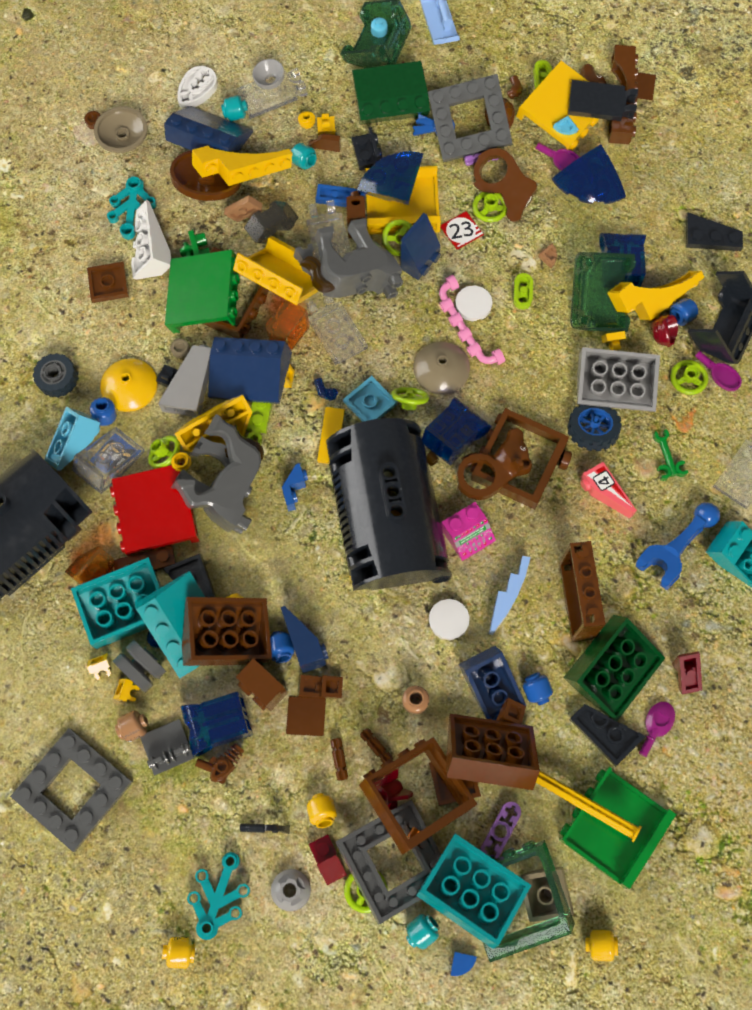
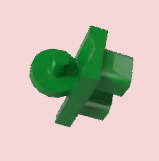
M193 230L188 231L191 245L188 242H184L183 247L180 249V255L187 257L210 253L209 247L200 250L198 248L208 245L205 233L194 234Z

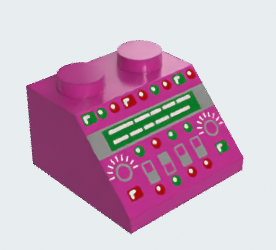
M476 502L441 522L443 534L462 561L496 541L486 516Z

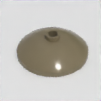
M125 106L114 107L105 111L99 116L94 126V135L98 144L103 149L113 153H126L136 149L143 143L148 131L144 116L136 109Z
M440 341L430 343L418 352L414 360L413 370L420 386L431 393L444 395L459 390L467 382L470 374V362L468 356L460 347L450 342ZM444 360L446 363L441 364L439 361Z

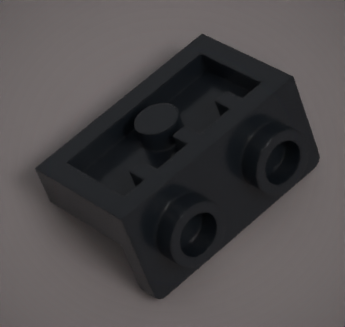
M372 127L368 128V134L351 137L359 171L366 168L379 167L382 151L381 148H377L378 137L377 133H373Z

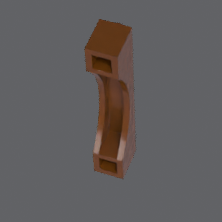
M615 45L612 54L611 71L617 77L621 86H625V91L632 88L637 89L638 83L635 82L638 75V68H635L638 62L636 46ZM637 112L634 113L633 119L622 117L621 121L611 120L608 143L630 144L632 137L636 135L634 123Z

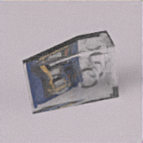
M115 427L74 456L72 471L102 494L112 486V479L122 477L145 450Z

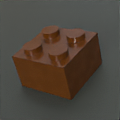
M254 658L236 676L239 681L237 686L248 697L252 694L254 696L252 700L263 711L267 708L271 712L288 694L285 687Z

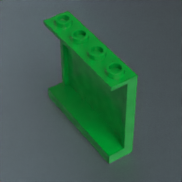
M233 250L171 259L165 326L173 334L180 333L181 326L228 320L232 326L235 325V318H237L236 303L239 299L237 289L240 278L239 273L233 270L237 257Z
M608 767L598 772L595 777L597 783L593 788L589 787L584 796L637 827L642 826L634 843L630 837L577 806L571 814L574 818L570 824L565 823L559 832L562 835L559 841L623 888L630 889L677 814L670 809L666 810L612 772L611 767Z

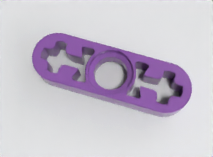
M507 802L502 806L480 847V850L487 854V851L484 850L485 847H490L493 841L489 840L490 836L494 840L502 842L501 846L495 845L493 849L496 852L495 856H489L494 860L500 856L521 816V808L517 803ZM513 806L515 808L514 812L517 814L516 816H511L508 822L512 823L510 827L506 822L499 819L500 817L505 819L508 814L505 811L506 807L511 808ZM497 825H503L506 828L507 834L504 838H498L495 835L494 830Z

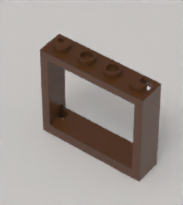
M213 247L210 253L219 252L223 250ZM260 286L237 327L223 321L203 324L234 338L242 339L244 335L248 334L252 320L257 318L260 306L266 302L269 290Z
M505 408L502 414L499 413L494 422L497 425L494 430L490 429L486 438L488 443L486 446L482 445L479 453L490 454L506 421L557 443L533 495L508 483L498 492L535 510L566 447L569 436ZM473 463L470 469L472 473L471 480L489 487L494 482L495 477L481 471L484 466L483 463Z
M591 541L570 543L559 562L571 641L592 640L606 625ZM569 565L571 570L564 571V566Z
M434 737L427 741L425 739L418 741L414 744L415 748L410 751L408 748L397 755L399 758L394 761L391 758L380 765V770H370L367 774L363 775L364 780L359 784L402 855L478 805L461 779L447 777L446 755ZM425 752L459 806L408 839L374 783Z

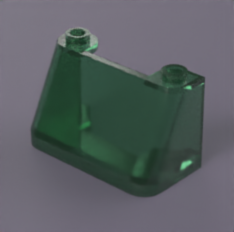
M379 0L364 2L360 11V19L365 26L355 47L345 45L340 55L346 63L362 68L396 64L411 30L410 19L401 1ZM378 17L384 18L388 24L387 34L381 38L371 34V22Z
M579 252L576 255L570 316L572 328L585 331L628 332L630 317L626 312L616 311L607 293L620 282H625V273H631L635 268V254Z

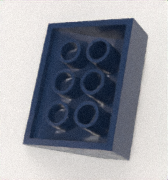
M192 106L172 113L164 123L166 141L189 150L209 146L213 149L238 153L253 133V129Z
M214 337L210 352L208 397L211 399L230 400L243 395L246 401L280 404L292 351L285 341Z

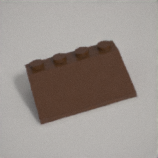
M187 597L182 638L183 666L247 665L253 658L260 665H263L271 660L267 598Z
M450 713L446 754V774L448 778L534 790L540 769L533 726Z

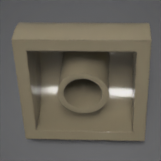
M563 867L543 868L519 876L532 885L524 899L529 923L574 915Z

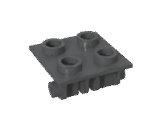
M180 719L140 737L148 757L147 764L150 769L152 768L154 776L194 759Z

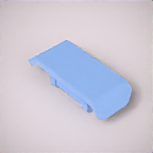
M420 0L433 44H444L460 40L447 1Z

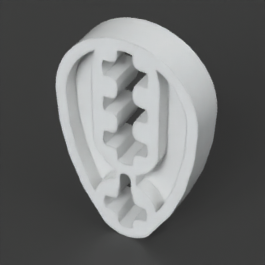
M196 66L187 71L178 88L177 99L181 109L190 106L197 107L215 93L218 82L216 74L212 69L206 66Z

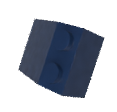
M425 213L420 216L401 239V268L417 280L422 275L425 276L432 263H436L441 256L440 243Z
M282 606L281 610L302 672L306 673L326 666L325 659H328V654L324 642L319 644L318 638L285 606Z
M496 646L458 664L486 719L497 720L507 698L526 706L503 652Z

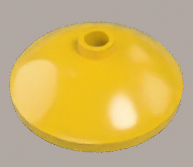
M134 358L122 359L112 364L104 372L100 383L101 394L103 397L113 401L116 410L123 412L136 411L148 405L154 398L158 388L157 376L152 367L142 360Z

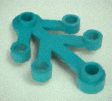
M135 176L127 180L125 189L117 195L110 197L109 202L116 209L107 213L109 222L117 223L119 216L127 211L126 223L120 226V233L127 240L133 239L136 234L133 226L135 210L141 206L137 201V195L144 201L153 202L151 204L152 209L157 206L155 198L150 197L143 190V181ZM129 195V199L121 205V200Z
M234 852L226 853L222 858L224 869L215 892L209 880V872L207 870L200 869L195 874V879L201 883L210 904L208 914H206L200 902L202 897L199 892L192 891L187 896L188 903L193 905L199 919L196 925L197 935L203 940L214 938L220 926L231 920H238L243 915L241 907L233 906L228 913L216 918L219 908L240 897H247L251 891L249 885L240 884L236 890L224 896L232 870H236L241 862L239 855ZM229 857L234 858V864L232 866H229L227 864V859ZM200 872H205L206 878L203 881L199 879ZM242 886H245L247 888V893L245 895L240 894V888ZM192 894L198 896V900L195 903L191 901ZM235 908L240 912L237 918L232 916V911ZM205 924L211 926V930L208 933L203 930Z

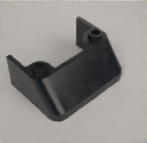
M717 271L715 275L723 286L718 294V301L722 306L719 317L713 329H689L688 333L700 351L726 363L738 364L752 337V283L745 271Z

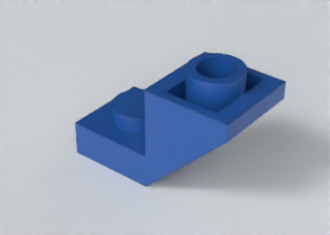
M300 463L294 466L282 486L288 512L296 510L294 503H297L298 500L295 490L306 488L305 481L308 480L306 470H301Z

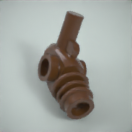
M234 743L233 746H230L232 751L227 750L230 752L229 754L224 752L227 757L220 755L218 759L212 757L209 762L198 758L195 767L210 772L212 782L224 784L227 777L236 768L233 762L238 764L235 759L240 760L238 755L242 757L244 750Z

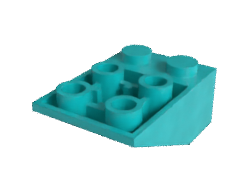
M727 521L706 550V553L719 566L752 588V530L743 521Z

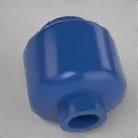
M683 298L671 306L670 315L676 317L678 325L684 326L697 318L698 307L693 300Z
M97 398L90 405L91 417L99 421L100 426H108L116 420V407L109 398Z
M282 631L273 632L270 636L271 660L276 663H285L291 659L295 652L290 635Z
M540 672L524 678L525 682L522 687L529 702L543 705L550 701L549 697L553 694V689L546 675H541Z

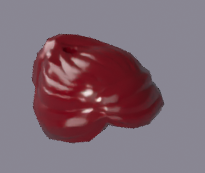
M661 315L650 324L653 338L659 345L671 347L675 343L678 323L674 315Z

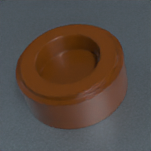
M97 111L88 112L84 117L86 126L94 130L95 123L101 114Z
M563 451L558 464L559 469L566 470L568 468L572 452Z

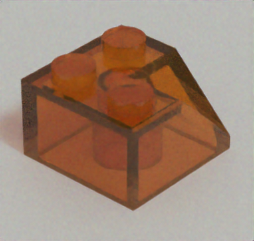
M288 300L279 306L276 315L273 318L271 317L266 324L268 339L285 341L291 351L310 328L307 310Z

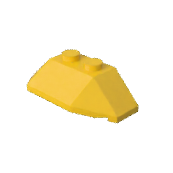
M240 395L222 402L190 420L174 434L184 451L192 452L201 436L210 441L226 445L222 437L204 434L216 414L225 422L233 426L237 425L238 431L244 436L252 415V410L245 397Z

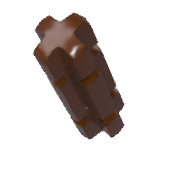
M369 728L364 729L360 733V737L367 741V745L377 757L381 758L382 763L390 758L393 760V756L386 752V748L376 736H373Z
M334 738L330 743L333 749L334 766L337 769L336 777L338 781L347 780L348 773L345 770L344 750L341 748L343 747L341 738Z

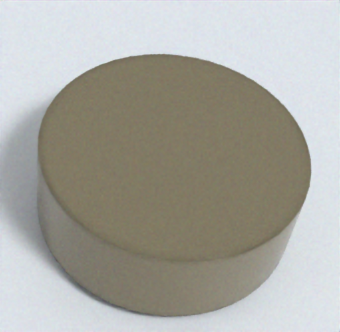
M176 339L172 342L170 350L174 357L182 359L187 356L190 347L186 340Z

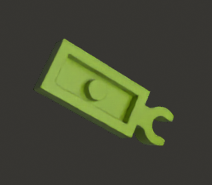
M252 402V415L247 426V431H250L247 438H258L257 441L262 444L261 433H267L273 403Z

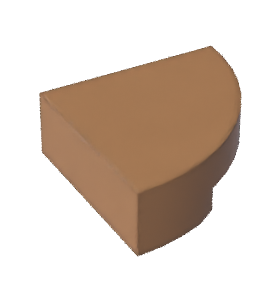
M551 243L538 256L551 269L557 260V250L554 244Z

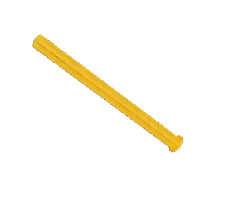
M540 770L536 781L537 784L630 837L634 843L642 826L637 827Z

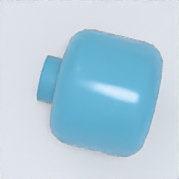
M378 17L371 22V34L376 38H383L387 34L388 24L384 18Z

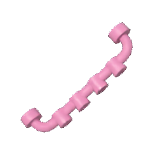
M453 274L446 277V282L439 289V296L442 300L439 305L444 313L447 311L450 313L451 316L448 317L451 326H458L460 331L457 334L461 342L467 341L469 344L466 347L471 357L476 355L477 359L484 364L496 363L500 365L504 363L505 357L499 348L492 351V356L490 357L483 354L480 345L475 341L470 329L466 327L460 313L457 312L452 300L446 294L448 289L454 291L459 288V284Z

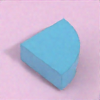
M569 116L553 125L554 130L564 135H572L579 130Z

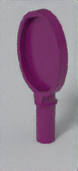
M541 143L537 144L535 149L551 157L554 165L562 172L577 174L582 169V160L573 151L567 149L554 151Z
M701 351L695 355L706 368L711 370V377L719 387L730 392L740 388L742 380L734 368L724 363H714Z
M658 702L650 708L646 715L645 728L649 734L646 736V740L639 752L643 757H647L653 743L656 742V737H662L667 734L674 724L675 710L668 702Z

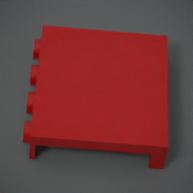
M172 465L112 479L113 486H110V492L116 504H113L115 515L119 518L116 526L123 540L120 541V548L122 553H125L127 556L188 540L191 543L200 542L193 509L186 506L177 489L171 488L180 473Z

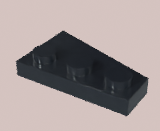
M689 212L686 214V248L742 250L743 231Z
M200 553L163 568L172 580L190 571L205 597H216L203 556Z
M586 704L569 719L615 767L646 737Z

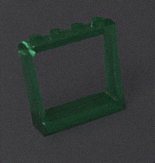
M530 840L522 845V849L517 851L514 848L507 849L502 853L503 856L495 858L494 855L489 856L504 867L533 856H538L541 859L559 915L558 917L505 935L499 946L494 949L483 943L490 962L572 934L575 922L545 840L538 843Z

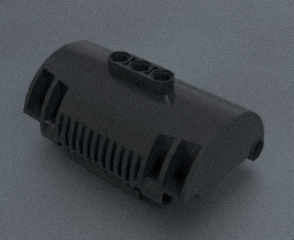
M401 418L368 420L345 427L326 440L333 490L353 591L370 589L372 591L429 581L442 583L451 579L452 572L448 569L447 563L449 558L424 441L420 437L421 428L414 421ZM384 472H391L393 476L387 477L384 475ZM394 491L397 496H390L387 492ZM398 510L401 515L395 516L391 511Z
M33 448L29 450L31 452L23 459H18L0 475V504H2L0 506V601L5 595L10 596L61 552L65 548L63 544L67 541L69 542L82 530L78 525L93 513Z

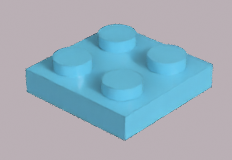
M373 376L369 377L343 399V402L362 422L381 419L397 405V401L392 398Z

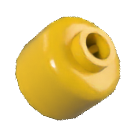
M318 793L313 795L312 799L307 803L308 817L312 825H315L317 828H326L333 824L337 817V812L332 797Z
M594 929L590 933V938H585L586 952H590L591 958L594 961L611 962L615 956H618V936H614L611 930Z
M171 937L168 945H163L162 959H166L168 968L186 969L190 963H194L195 944H192L190 938Z

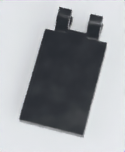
M572 80L568 115L621 121L622 117L633 119L634 113L637 111L635 99L638 96V89L632 88L625 91V86Z

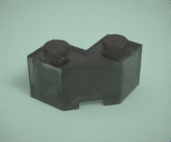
M274 201L269 204V209L262 213L257 211L251 216L244 228L255 243L267 244L268 237L274 236L277 230L290 231L294 227L299 217L287 202Z

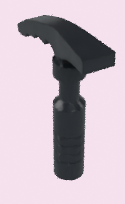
M240 824V832L265 833L266 831H272V833L290 834V825Z

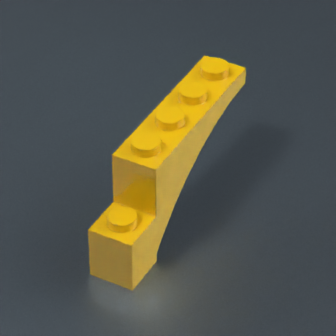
M205 146L192 150V165L202 178L219 173L227 185L231 186L291 168L293 153L290 149L270 153H235Z
M688 271L670 283L651 288L637 287L632 282H620L607 294L617 312L630 313L635 310L640 320L653 321L659 317L662 311L669 309L673 302L684 297L689 289L696 287L699 281L704 278L702 271Z

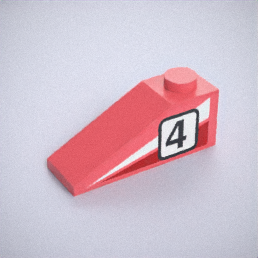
M604 462L583 473L580 483L585 491H588L592 497L628 518L633 517L637 510Z

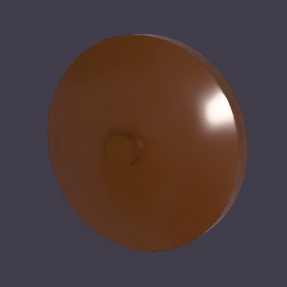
M192 150L177 156L170 166V179L173 186L183 195L196 200H222L235 194L242 185L241 182L228 186L219 173L202 178L192 165Z

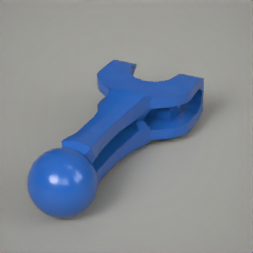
M710 502L699 504L694 510V519L677 538L666 545L649 546L638 558L635 567L641 571L646 570L651 565L662 567L665 575L662 577L660 586L668 590L680 577L682 571L680 556L704 528L713 527L718 523L720 519L718 507Z

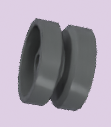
M133 640L126 647L127 652L133 659L130 660L125 654L120 653L113 660V663L146 693L153 686L152 680L146 673L149 672L154 678L160 679L167 671L158 663L159 660L146 648L143 649Z

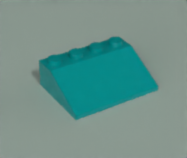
M149 557L71 588L90 645L95 649L148 629L137 612L135 603L161 588Z
M190 571L135 603L137 612L179 679L199 667L183 666L182 638L186 598L205 597Z
M455 833L416 896L494 949L499 946L532 885Z

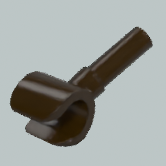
M443 442L436 450L430 451L427 454L430 466H434L439 461L436 455L446 446Z

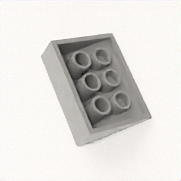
M582 347L579 353L577 372V404L656 412L660 355Z

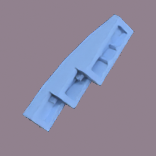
M522 556L518 575L510 573L506 592L498 591L489 631L490 635L496 632L516 601L526 577L531 557Z

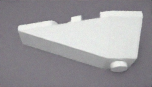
M146 200L136 210L135 232H137L136 241L133 242V248L136 249V253L131 261L133 279L136 280L163 275L170 269L171 262L168 244L151 204Z

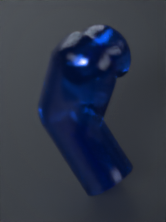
M322 378L314 380L319 397L329 401L336 399L338 391L335 388H325Z

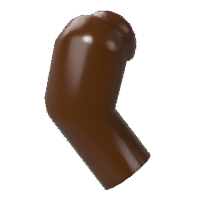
M517 75L510 78L512 87L511 90L507 91L510 99L518 97L523 90Z

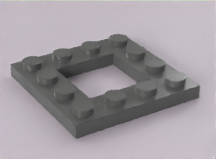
M498 74L428 92L443 162L482 153L488 149L513 145ZM484 98L491 130L456 139L450 107Z
M68 728L10 797L72 852H76L133 781L72 729ZM71 760L101 785L73 819L43 794Z
M412 799L391 810L406 836H408L414 826L420 831L426 828ZM380 818L371 821L335 842L378 925L421 900L416 895L441 856L432 836H430L412 849L423 871L388 891L367 852L370 848L391 837Z

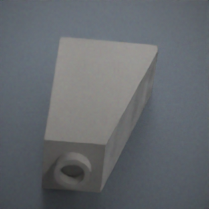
M192 346L159 401L162 412L197 417L201 414L209 381L211 352L209 346Z

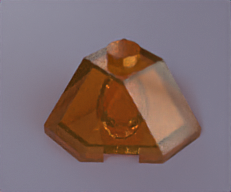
M97 546L78 556L65 573L81 585L113 572L114 558L103 548Z

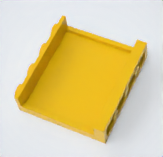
M560 61L519 107L516 117L521 121L525 116L562 143L567 150L571 149L573 151L579 144L578 140L580 138L584 139L589 132L588 128L590 126L594 127L599 119L568 115L572 80L589 81L563 61ZM569 116L579 130L575 134L564 135L554 130L553 125Z
M438 166L366 168L367 229L369 234H382L386 225L394 220H405L414 225L423 213L427 214L434 232H440ZM402 225L392 227L388 234H395L398 229L402 228Z
M274 236L268 237L264 249L249 257L237 253L234 271L295 305L300 304L319 292L313 286L311 276L302 270L300 263L294 258L295 248Z

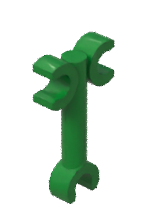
M667 429L663 431L664 437H660L658 432L655 431L653 439L660 444L666 465H660L657 468V471L666 472V475L660 477V481H666L669 477L676 475L685 477L689 473L688 470L681 471L679 467L685 465V461H679L676 465L674 464L667 442L669 431Z

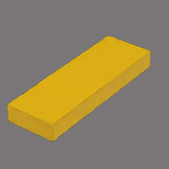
M325 407L317 458L318 463L329 464L326 440L342 429L345 409Z

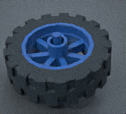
M579 404V407L576 406L573 409V413L571 412L567 427L568 435L572 437L571 440L574 443L576 442L581 448H587L586 450L601 451V449H609L610 445L613 446L619 438L622 423H620L621 417L617 415L618 412L615 409L612 410L610 407Z

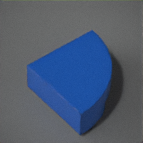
M454 951L450 976H460L470 971L476 962L477 956Z

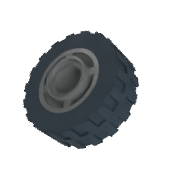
M59 353L48 354V356L42 357L33 369L34 383L45 395L59 398L60 396H66L69 392L73 391L79 380L76 366L68 357Z

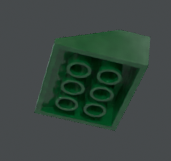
M421 61L352 70L359 125L418 117V114L423 116L429 115V97Z
M613 615L564 676V679L609 718L618 721L665 660V657L627 617Z

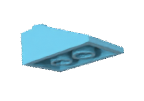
M66 406L44 460L56 470L61 471L98 435L100 422L86 413Z

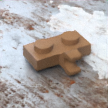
M249 195L224 209V215L236 222H240L245 218H249L254 223L262 221L257 216L262 213V203Z

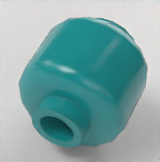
M239 95L226 98L224 103L221 104L225 119L228 118L230 121L245 118L246 111L249 110L247 101L242 100Z
M298 143L292 148V163L304 170L315 165L317 157L314 148L304 143Z
M420 914L407 925L406 931L408 935L406 939L413 948L417 946L424 950L438 939L440 927L431 915Z

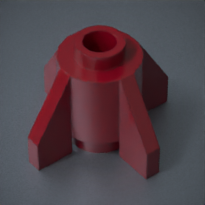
M399 768L374 783L390 810L398 807V800L409 799L413 796V792L403 789L401 782L397 779Z

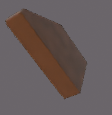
M323 133L317 139L310 140L308 146L314 149L340 152L341 139L338 135Z

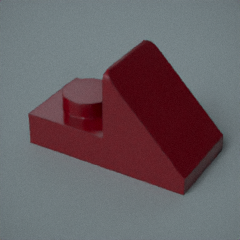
M699 651L678 655L672 665L678 672L679 691L681 694L703 691Z
M328 834L308 844L327 886L347 876Z

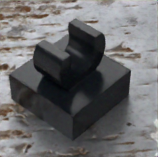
M164 365L156 379L157 383L168 387L178 370Z

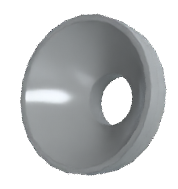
M275 59L262 60L253 69V79L256 85L262 89H274L284 79V68ZM269 77L275 78V81L272 83L266 82Z
M296 869L280 872L271 885V896L274 903L285 911L301 909L306 905L311 895L309 879L304 873ZM288 883L296 886V894L293 897H287L283 892L284 886Z

